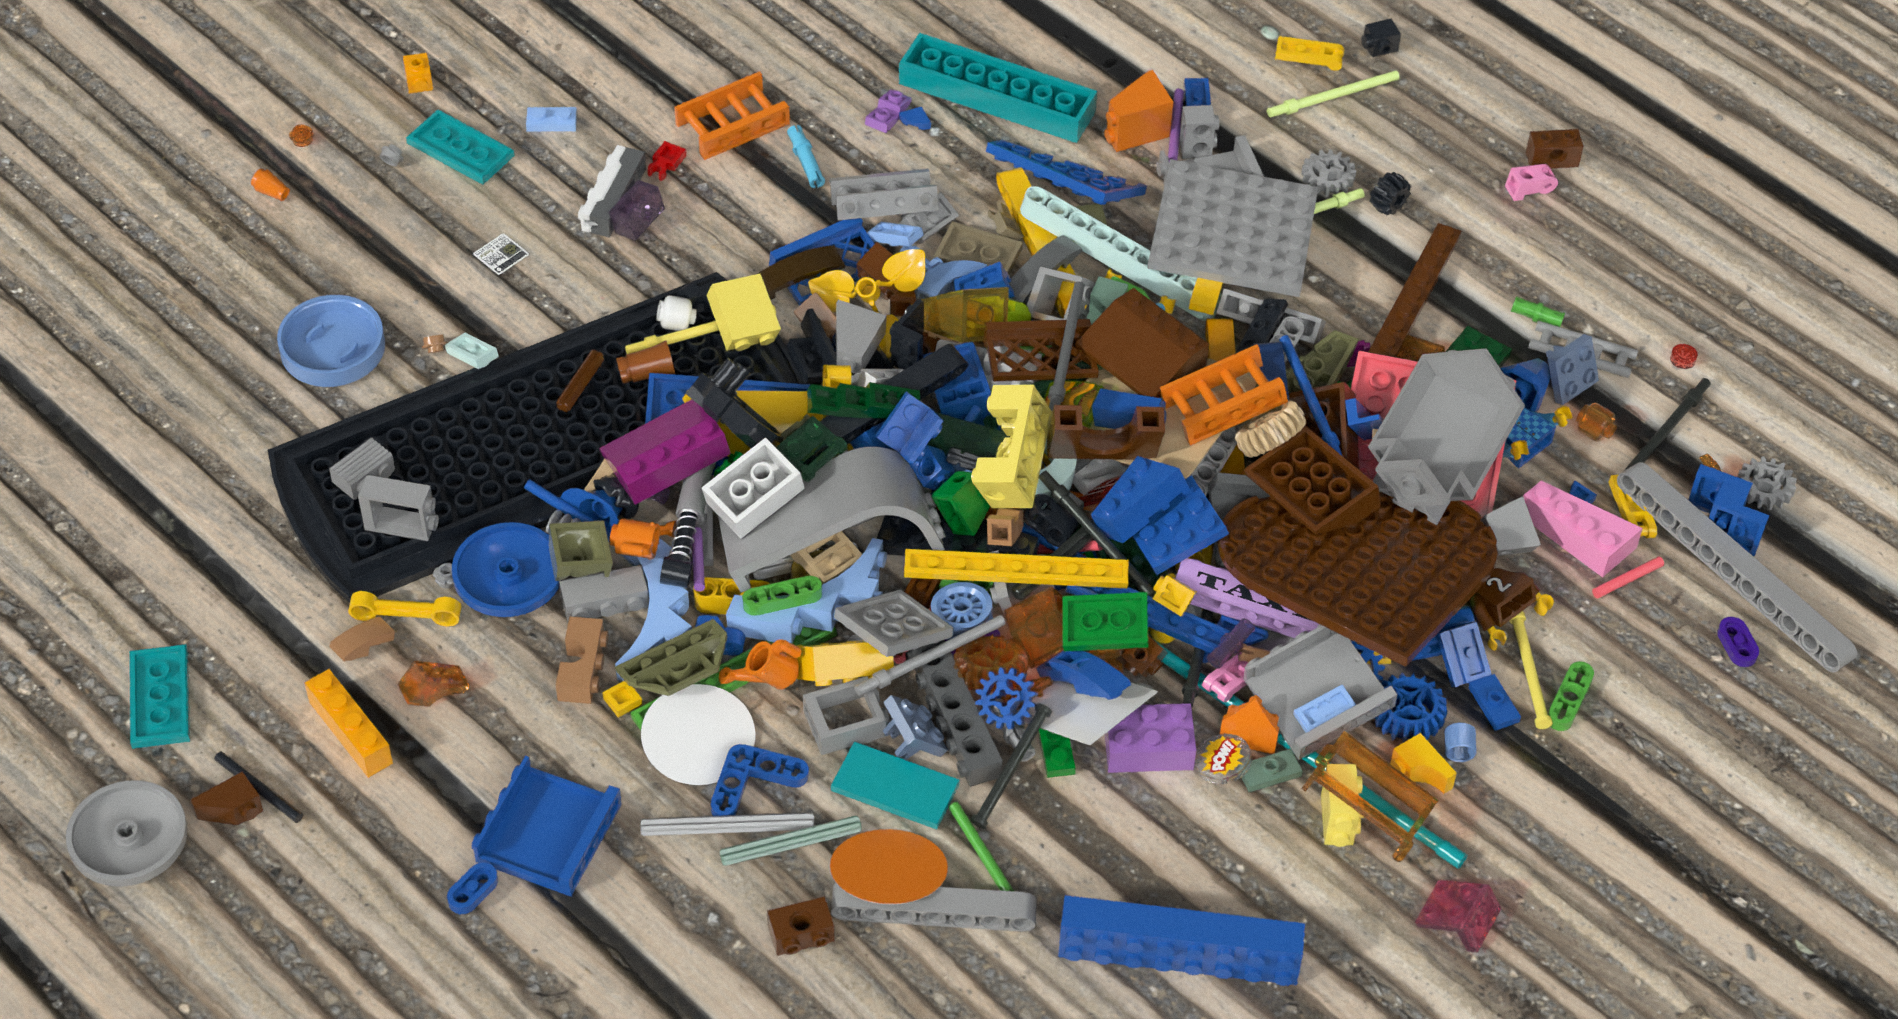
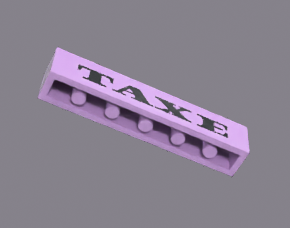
M1186 558L1181 561L1176 579L1197 591L1190 603L1191 605L1295 638L1304 631L1310 632L1318 628V623L1247 589L1225 568L1204 564L1197 559Z

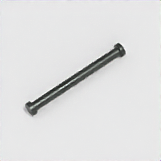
M1037 703L1035 707L1036 713L978 814L972 816L970 821L974 825L986 829L990 814L1045 718L1050 717L1052 714V710L1049 707Z

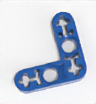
M745 744L734 745L728 751L711 799L712 816L736 815L749 776L798 788L805 785L808 781V764L800 758ZM740 755L745 756V759H743L741 762L736 761V759H738ZM753 758H756L755 767L752 766ZM764 761H772L776 764V767L771 771H765L760 765ZM781 765H785V769H783V774H780ZM795 769L800 770V773L797 774V777L792 776V773L795 771ZM733 777L737 778L740 784L735 788H729L724 782L726 779ZM725 796L729 797L728 807L721 811L719 807L723 805Z

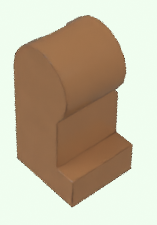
M999 508L996 515H990L987 518L988 544L1012 546L1023 529V510Z

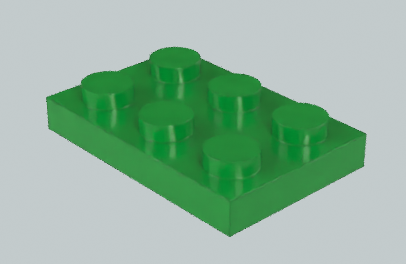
M1147 592L1063 596L1064 651L1149 648Z

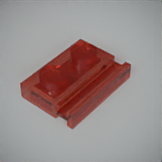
M1122 475L1107 479L1088 491L1087 495L1080 496L1079 499L1084 502V507L1100 503Z

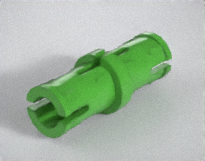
M1516 296L1511 312L1531 318L1533 322L1541 321L1558 327L1561 326L1565 315L1564 312L1543 306L1544 303L1539 302L1537 304Z

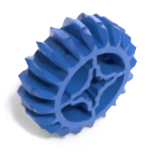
M1403 672L1399 675V678L1391 675L1388 681L1382 680L1381 685L1384 689L1392 686L1397 693L1395 707L1392 708L1395 711L1394 713L1389 709L1373 718L1375 719V727H1382L1383 735L1392 734V741L1397 737L1402 738L1403 743L1419 733L1426 740L1430 736L1435 737L1438 730L1444 726L1448 712L1446 698L1442 697V689H1435V681L1427 683L1425 676L1418 679L1413 673L1410 677H1406Z

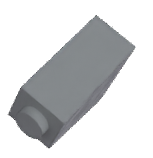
M838 299L836 303L837 365H851L852 373H860L861 369H865L886 333V315Z

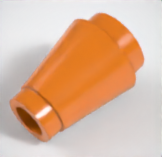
M259 169L252 177L251 185L257 192L280 201H284L290 193V189L268 169Z

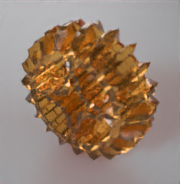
M993 634L991 636H982L957 648L954 654L955 664L953 667L954 669H959L958 677H963L969 691L973 689L983 690L984 686L980 680L985 679L989 681L988 672L990 671L999 675V668L1003 667L1008 674L1010 668L1017 669L1016 676H1018L1022 672L1027 674L1029 669L1026 649L1022 648L1021 643H1015L1014 638L1005 639L1004 635L996 637ZM1010 680V682H1012L1013 688L1019 687L1018 683H1016L1013 680ZM996 684L993 686L990 693L996 690Z

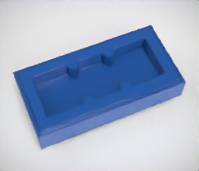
M1495 674L1469 683V690L1494 731L1520 722L1521 716Z

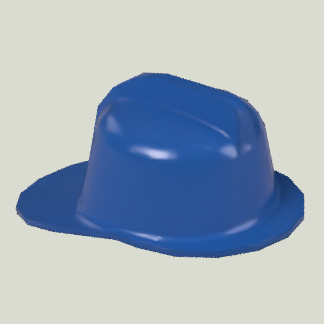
M570 488L564 491L560 499L595 521H604L605 527L609 530L612 529L613 524H618V516L623 509L622 507H616V498L609 497L604 490L590 493L579 488Z

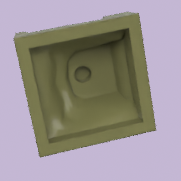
M604 521L549 524V552L555 581L563 580L568 576L578 578L604 571L605 577H609L613 561Z

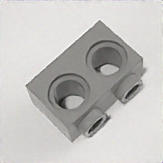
M1212 105L1183 107L1179 139L1182 159L1212 155L1213 147H1217V134L1215 130H1219V117L1214 115Z

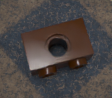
M1579 129L1530 131L1526 148L1529 166L1546 164L1550 169L1579 167L1584 147Z
M825 896L767 911L768 929L777 956L783 954L792 955L803 949L824 947L831 942H835L834 924ZM799 927H805V928H807V929H805V930H798L797 928H799Z

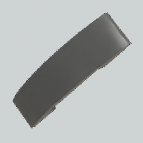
M1065 235L1049 242L1035 253L1012 277L1009 285L1012 287L1015 297L1011 299L1027 305L1040 266L1057 270L1060 266L1066 268L1083 251L1082 248Z

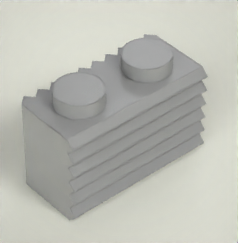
M370 438L329 469L332 482L356 500L366 475L388 478L395 467L391 452H388L380 443Z

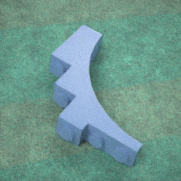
M872 538L865 552L850 568L838 577L822 584V597L815 603L754 616L744 611L742 595H734L726 613L727 627L738 629L749 638L771 642L783 639L792 644L795 636L801 634L802 627L832 632L836 621H838L834 618L835 608L883 594L879 591V570L885 567L887 552L883 551V540ZM789 594L776 597L783 599L787 598Z
M659 539L658 550L654 559L649 560L648 558L622 555L632 566L641 565L648 589L649 607L640 635L631 648L615 663V666L692 629V626L681 618L689 609L688 591L683 587L660 584L664 556L668 557L672 549L662 539ZM616 672L617 680L619 682L624 681L622 677Z

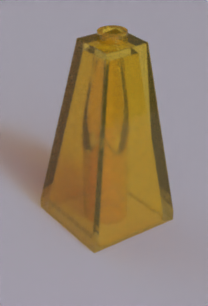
M1009 288L963 289L921 299L924 301V330L961 343L983 341L986 322L1008 321Z

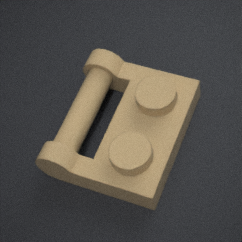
M840 531L791 554V557L796 563L801 564L811 576L819 578L822 584L850 568L860 558L862 553ZM829 541L836 543L815 558L809 555Z

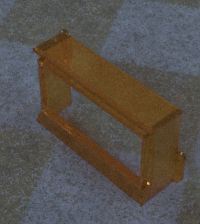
M1343 731L1334 745L1327 744L1315 759L1317 768L1301 789L1306 792L1314 780L1399 842L1400 844L1392 857L1396 862H1402L1413 847L1412 838L1439 800L1346 731ZM1335 754H1338L1350 764H1356L1358 770L1419 814L1408 832L1324 770Z

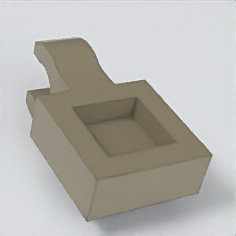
M998 201L996 203L998 212L988 211V217L994 220L997 227L996 232L1000 236L1020 241L1024 236L1016 219L1010 217L1008 207Z

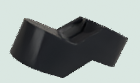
M691 282L678 290V297L688 298L692 303V309H696V312H706L715 319L707 298L709 289H701Z

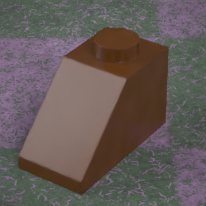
M243 772L190 800L196 818L203 821L239 825L254 819L263 812L260 796Z

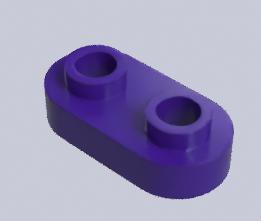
M1737 617L1724 618L1719 624L1717 635L1729 658L1740 667L1754 665L1759 655V647L1748 627Z

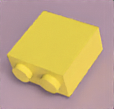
M1327 764L1321 792L1324 845H1334L1337 847L1353 845L1355 835L1361 832V818H1364V801L1359 800V793H1362V776H1357L1356 764Z

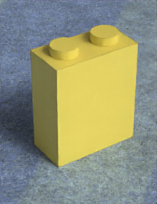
M761 274L711 285L707 298L727 351L733 349L742 351L754 344L768 345L775 341L781 328Z

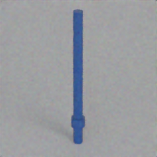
M1284 335L1279 341L1282 342L1286 357L1321 432V439L1343 456L1339 448L1340 441L1328 424L1291 339L1288 335Z

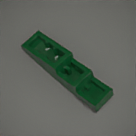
M869 382L866 387L840 383L837 388L811 384L807 389L808 413L854 418H888L906 391L920 400V390Z

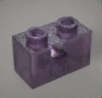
M638 180L609 211L616 234L636 241L665 210L659 187Z

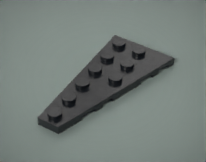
M936 509L941 520L940 525L946 536L942 538L945 549L943 551L990 553L998 550L1000 554L1037 555L1040 546L1038 537L1021 532L1012 546L988 544L986 519H983L974 536L953 534L941 512ZM894 515L884 516L877 539L883 540V551L887 552V555L905 556V549L932 550L923 532L916 524L903 517Z

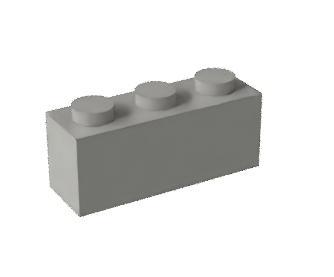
M641 565L612 570L609 577H605L604 572L559 581L567 623L569 622V617H609L614 614L638 611L649 607L648 589Z

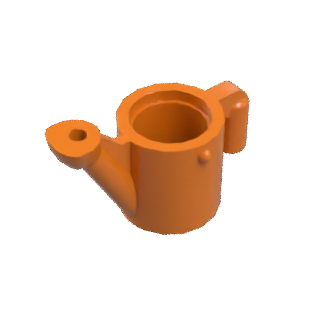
M622 518L618 524H613L610 546H615L616 554L648 558L649 560L654 559L658 550L660 536L668 535L673 538L675 537L676 520L670 521L665 525H659L654 522Z
M783 639L777 640L773 644L762 641L751 649L746 660V667L735 670L729 667L723 668L719 673V681L722 684H728L735 680L767 683L778 690L785 689L792 685L798 677L799 663L797 658L801 655L802 650Z

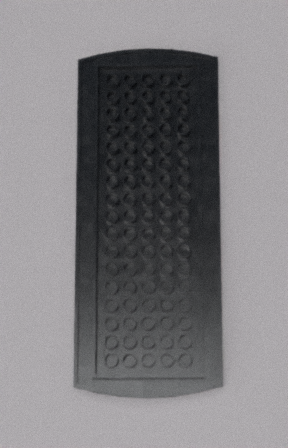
M715 272L692 283H695L701 289H710L712 284L728 280L718 272ZM687 284L495 359L480 369H470L268 449L272 478L282 510L296 539L310 561L328 583L350 603L351 596L355 592L366 591L378 597L433 574L434 570L444 563L452 564L455 553L460 545L473 533L490 525L514 522L528 524L539 529L546 527L551 515L557 509L524 489V486L530 479L559 498L564 491L570 488L584 490L605 459L599 448L645 424L649 379L634 383L633 380L628 383H622L616 358L626 357V345L644 341L645 337L653 335L659 337L677 332L664 329L660 321H657L658 305L667 296L678 297V290ZM696 312L694 325L689 324L688 328L716 320L706 312ZM720 331L668 345L675 375L700 376L703 372L713 377L726 359L729 358L736 365L737 363L741 364L751 373L746 380L805 384L779 334L775 341L768 345L754 344L742 351H736V349L727 351ZM592 350L602 352L603 362L570 411L564 412L559 410L556 401ZM373 438L374 441L376 440L377 443H380L388 452H391L395 469L388 479L431 486L432 497L436 499L435 515L439 517L436 531H432L429 540L424 541L365 530L359 498L357 497L356 500L351 498L332 482L329 468L368 439ZM382 503L383 507L419 513V509Z

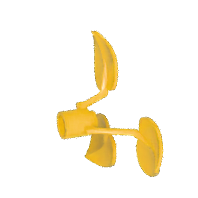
M911 249L891 256L885 262L882 269L884 277L890 280L889 282L874 281L872 278L865 277L860 279L855 286L854 280L847 272L833 270L809 280L808 285L811 293H818L828 308L836 313L838 299L850 303V298H855L857 294L864 302L870 304L874 312L879 313L875 301L880 296V286L890 287L894 284L896 289L901 292H911L920 287L926 273L925 252L919 249ZM886 315V333L879 344L888 359L891 357L890 328L895 321H899L894 315Z

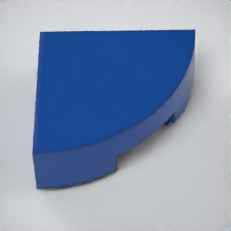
M922 106L899 113V119L904 125L908 126L909 124L918 127L920 130L931 129V122Z
M1576 480L1572 483L1569 494L1590 504L1595 501L1597 494Z

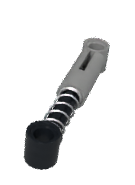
M716 462L683 480L676 509V516L678 518L676 525L678 528L674 531L673 548L670 550L669 556H664L660 584L684 588L689 586L692 571V561H690L689 554L692 553L690 547L694 543L693 534L697 532L695 525L702 521L706 505L702 487L711 481Z

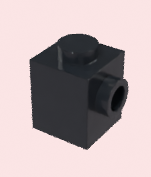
M1392 18L1365 24L1361 42L1364 49H1367L1373 58L1398 52L1401 33Z

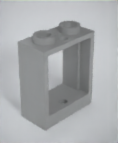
M1040 266L1027 303L1031 319L1036 321L1067 320L1071 298L1063 319L1050 316L1062 281L1070 283L1079 281L1085 284L1078 319H1086L1089 313L1090 294L1095 282L1081 276Z
M366 475L358 495L365 530L428 541L431 532L436 531L439 521L438 515H435L436 499L432 497L431 486ZM382 503L419 509V513L383 507Z
M867 676L803 695V712L821 755L852 747L854 742L862 744L886 737L883 730L890 721L887 710L881 708L878 703L880 702L878 689L875 688L858 696L854 688L855 685L868 680ZM865 698L873 718L829 730L821 709Z

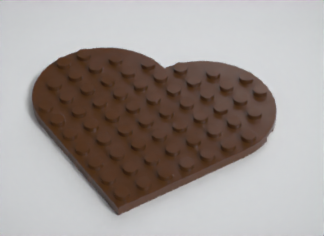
M1379 492L1380 508L1362 521L1315 535L1271 496L1260 499L1257 496H1253L1237 504L1227 513L1222 522L1229 534L1218 540V550L1223 564L1247 589L1405 667L1488 580L1495 568L1498 555L1496 548L1497 539L1491 526L1486 527L1480 520L1481 515L1462 501H1450L1436 525L1427 520L1428 516L1416 509L1410 512L1393 503V497Z

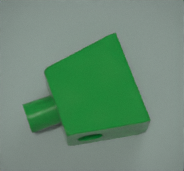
M955 472L931 496L953 534L974 536L990 508L988 502L973 484L972 472Z

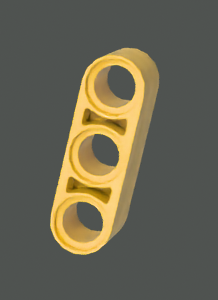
M704 577L705 589L703 591H696L693 586L695 608L705 614L726 615L734 595L743 596L744 592H740L734 580L729 578ZM750 580L751 588L770 584L766 581Z

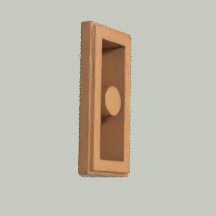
M814 293L794 310V314L802 322L807 309L813 308L817 317L821 320L827 337L832 342L836 340V317L818 293Z

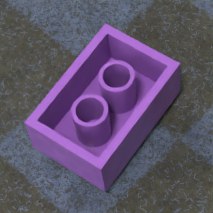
M1191 703L1141 705L1104 734L1108 773L1194 770L1196 744Z

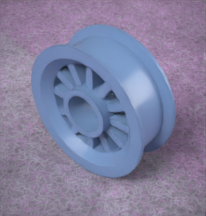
M957 582L944 586L936 592L931 601V611L953 627L952 637L946 640H950L993 619L991 596L984 588L973 583Z

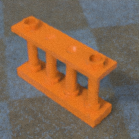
M759 71L675 106V122L677 127L690 123L699 135L700 155L706 160L789 125L790 113L789 106L785 101L773 105L763 94L762 73ZM753 96L762 106L763 110L751 114L742 103V100ZM732 105L742 119L730 123L720 109ZM711 114L721 128L709 132L699 118Z
M1257 344L1160 387L1162 399L1166 403L1165 408L1177 405L1186 418L1181 421L1185 438L1189 445L1200 442L1288 402L1285 385L1281 378L1278 377L1268 381L1261 371L1260 367L1263 366ZM1250 372L1259 386L1244 392L1235 378ZM1226 383L1234 397L1220 403L1211 389ZM1201 394L1210 408L1195 414L1187 399Z

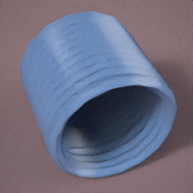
M1461 722L1449 725L1444 732L1446 757L1455 762H1466L1473 759L1477 753L1475 728L1470 724Z

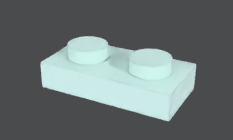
M463 333L445 344L447 354L477 369L487 366L491 361L499 357L497 348L467 333Z

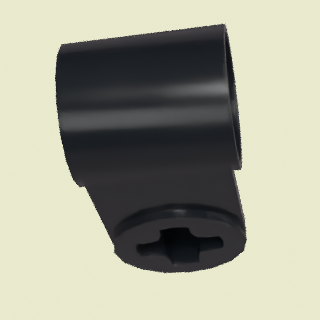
M1045 494L1038 495L1034 499L1033 508H1027L1023 513L1025 523L1056 547H1060L1078 528V521L1072 514L1057 504L1052 497ZM1047 503V506L1042 510L1041 507ZM1038 514L1039 516L1036 520H1033L1034 516Z

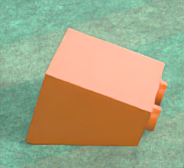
M1153 70L1147 71L1109 100V109L1106 112L1107 129L1105 130V138L1109 144H1112L1116 152L1170 137L1173 100Z

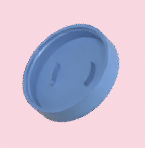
M325 295L301 303L285 316L277 334L279 352L286 370L296 379L309 385L320 387L342 386L363 378L378 365L385 350L383 326L378 313L366 302L345 295Z

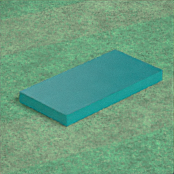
M439 109L406 137L408 145L482 185L515 156L514 150Z
M187 644L129 651L130 744L132 749L190 742Z
M854 742L831 784V791L937 830L959 787L960 780Z

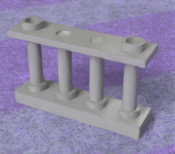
M929 169L829 178L831 203L837 206L838 220L938 210L937 185L930 184Z

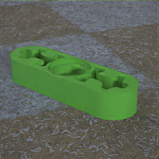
M804 576L748 589L742 596L743 609L747 614L756 616L815 603L822 597V582L815 576ZM778 593L789 594L787 598L783 599L776 597Z
M1574 662L1569 667L1548 713L1553 722L1550 727L1554 730L1566 731L1572 726L1594 677V670L1588 663ZM1581 673L1584 676L1581 678L1580 683H1575L1576 676ZM1573 692L1578 696V699L1574 701L1568 700L1564 697L1563 693ZM1562 708L1566 709L1565 717L1563 719L1557 718Z

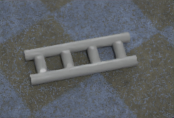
M1538 321L1535 331L1542 332L1540 340L1531 338L1528 348L1546 353L1548 350L1554 351L1553 347L1555 345L1549 344L1552 336L1566 339L1565 346H1567L1583 334ZM1592 337L1597 369L1629 378L1632 368L1626 367L1625 364L1627 358L1636 360L1638 350ZM1602 350L1616 354L1615 363L1599 359Z

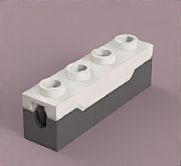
M617 145L613 153L608 155L604 170L598 173L596 185L594 188H590L585 205H581L579 209L578 219L581 220L582 231L611 237L646 171L644 151Z

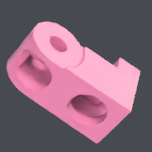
M1546 164L1511 168L1505 187L1512 199L1519 201L1523 200L1524 196L1538 192L1541 194L1550 193L1557 187L1558 180Z

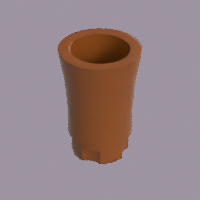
M667 341L638 352L626 354V357L616 358L622 383H628L632 380L634 383L649 379V373L675 375Z

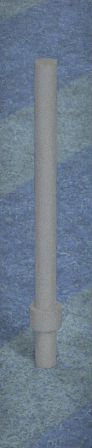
M999 615L888 670L882 669L873 673L872 678L855 685V691L858 696H861L877 687L882 689L890 685L892 680L1006 625L1002 615Z

